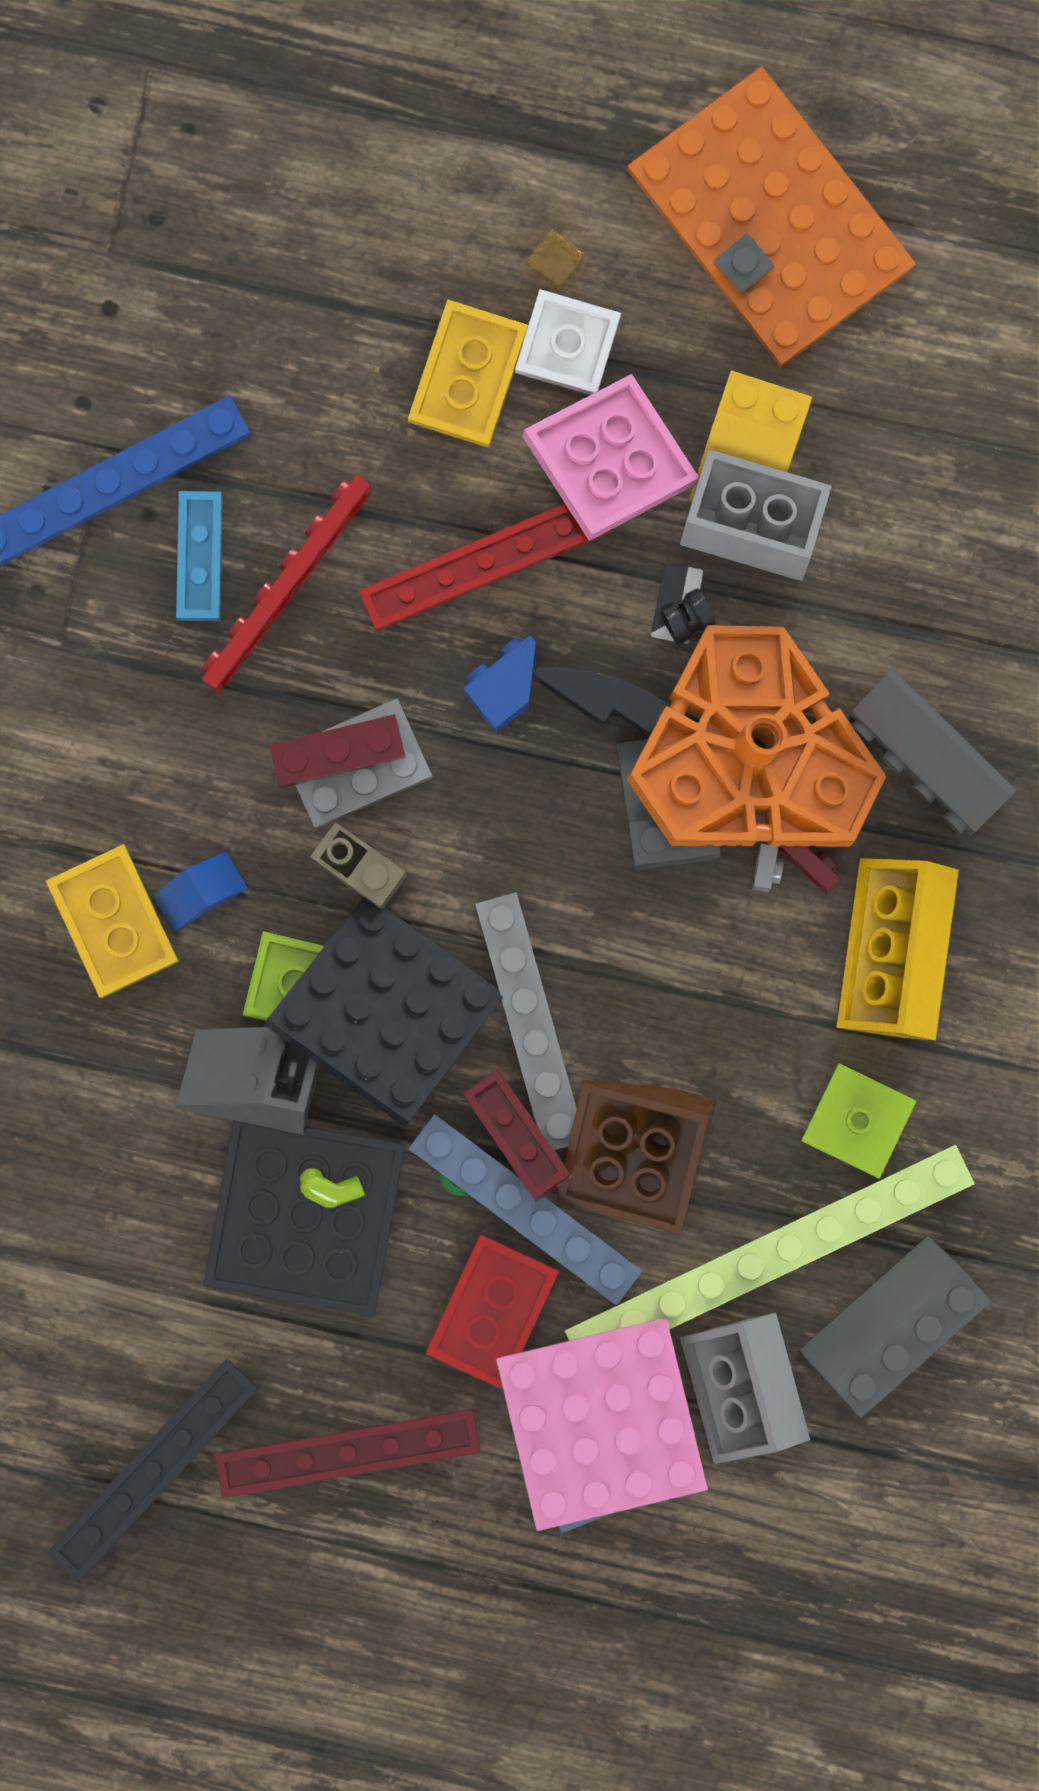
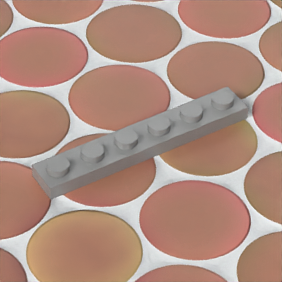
M517 892L476 903L475 906L500 995L503 996V1007L536 1125L553 1150L568 1147L577 1108Z

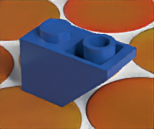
M531 635L523 641L519 637L514 638L498 652L502 657L489 668L485 663L480 665L465 678L468 683L463 688L465 697L495 734L529 708L536 641Z

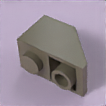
M336 822L310 856L311 859L343 884L381 910L388 905L407 878V874L403 869Z

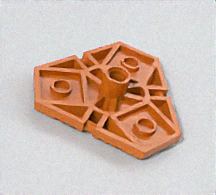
M707 625L669 697L672 702L670 707L666 706L660 714L627 781L671 846H753L757 841H767L769 846L800 845L801 847H809L810 845H815V847H850L855 842L886 775L841 709L839 708L834 712L829 709L825 700L830 693L784 627ZM809 711L817 720L812 725L804 715ZM686 712L698 718V722L685 716ZM752 738L761 740L767 749L758 747ZM755 814H764L765 824H756Z

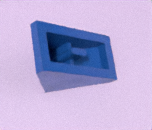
M224 852L185 869L152 897L173 932L176 933L246 891L248 887L228 854Z

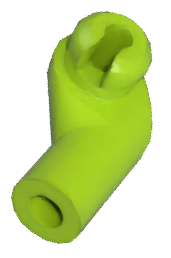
M309 1168L300 1176V1189L307 1199L326 1208H334L365 1196L358 1176L336 1184L324 1178L321 1171L316 1168Z

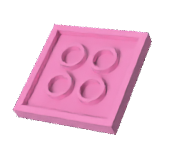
M632 374L524 429L522 435L589 541L693 487L699 480V476Z

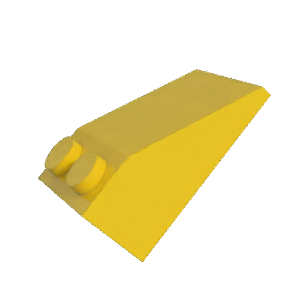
M731 370L697 472L699 478L708 449L788 472L812 397ZM698 482L692 488L689 497L691 502L693 501Z

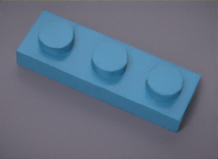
M179 491L176 618L178 621H220L222 492Z

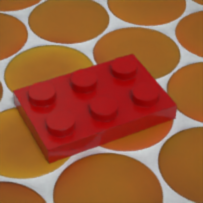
M480 1235L425 1354L503 1390L496 1358L523 1351L559 1271Z

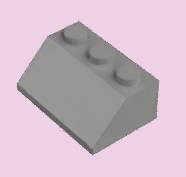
M708 449L680 545L803 581L832 486Z
M776 1313L680 1337L714 1464L774 1453L810 1440Z

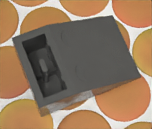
M267 1027L196 1029L176 1108L304 1134L320 1065Z

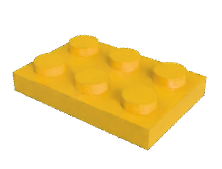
M447 299L408 417V422L489 448L518 362L528 325Z
M124 844L46 880L99 998H104L179 962Z

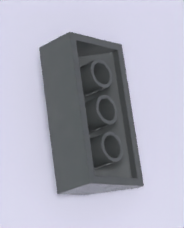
M893 668L849 715V718L854 722L852 727L861 740L866 744L873 741L884 752L881 755L882 760L895 773L900 774L904 771L915 782L911 786L914 792L927 804H931L934 801L945 812L942 816L943 820L959 835L965 831L971 837L1017 791Z
M927 1236L798 1351L857 1417L862 1418L990 1304L991 1301L967 1273L938 1244Z

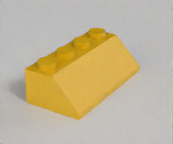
M860 858L836 1028L901 1038L936 1040L958 869L929 861Z

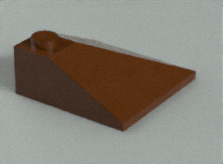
M584 1080L564 1166L572 1178L559 1186L556 1202L681 1235L708 1139L717 1099L675 1088Z

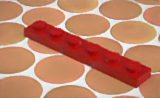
M356 475L350 483L344 480L339 485L330 500L334 505L325 517L318 514L310 523L305 532V535L309 538L300 550L292 548L279 566V569L283 572L275 583L271 584L268 581L257 593L253 601L257 606L248 618L242 615L234 623L228 633L231 641L222 652L216 649L206 660L202 667V671L205 672L202 680L215 693L219 695L372 494L371 485L367 481Z
M562 504L361 589L359 593L376 632L605 536L611 533L612 529L589 541L566 504Z

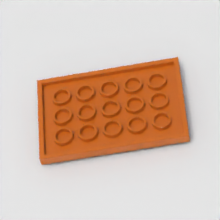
M762 66L627 166V171L780 368L916 266L915 261ZM748 233L774 263V269L743 295H740L714 265V259Z

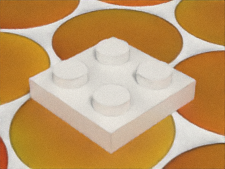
M539 289L515 373L588 395L598 392L621 313Z

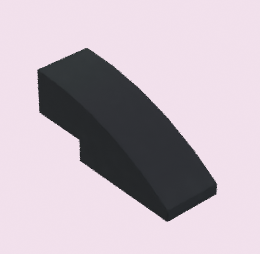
M538 666L533 673L534 681L602 728H604L611 716L615 715L649 738L663 709L669 706L666 702L639 687L593 671L567 667Z

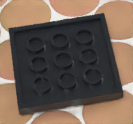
M363 897L266 1020L265 1026L406 1128L500 1004L503 996L500 995L497 988L385 907L381 910Z
M233 1120L203 1286L375 1316L405 1144L305 1127L304 1134H298ZM309 1168L319 1169L324 1178L335 1184L358 1176L365 1196L334 1208H326L307 1199L300 1189V1176Z

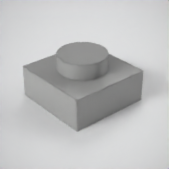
M761 843L751 890L769 893L772 883L780 884L784 859L777 857L778 846H769Z

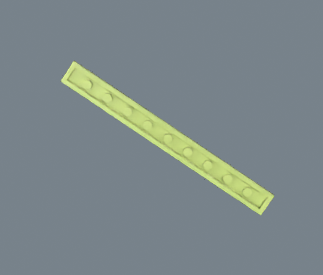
M953 1145L564 1331L570 1341L662 1318H667L669 1329L975 1183L957 1146Z

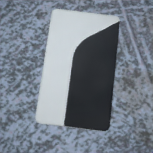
M671 563L664 565L651 630L652 637L674 641L662 620L659 607L670 601L678 603L684 599L686 593L695 588L700 590L703 576L701 569Z

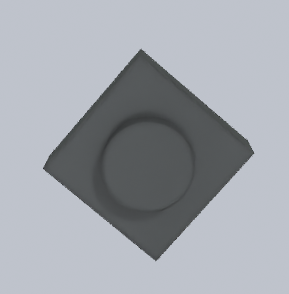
M748 233L714 259V265L740 295H743L774 269V263Z

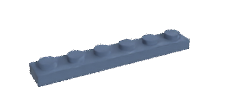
M435 1114L408 1148L616 1306L641 1274V1269L548 1199L542 1197L535 1201L519 1177Z

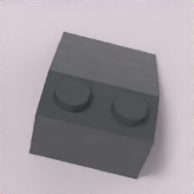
M648 739L616 743L633 870L719 859L721 854L720 846L670 845L627 781Z

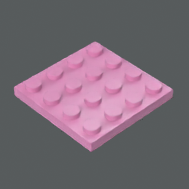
M667 1318L496 1358L537 1531L708 1490Z

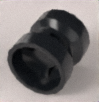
M698 588L686 593L684 599L678 603L670 601L659 607L662 620L677 645L690 640L692 633L698 630L704 631L707 625H716L711 608Z

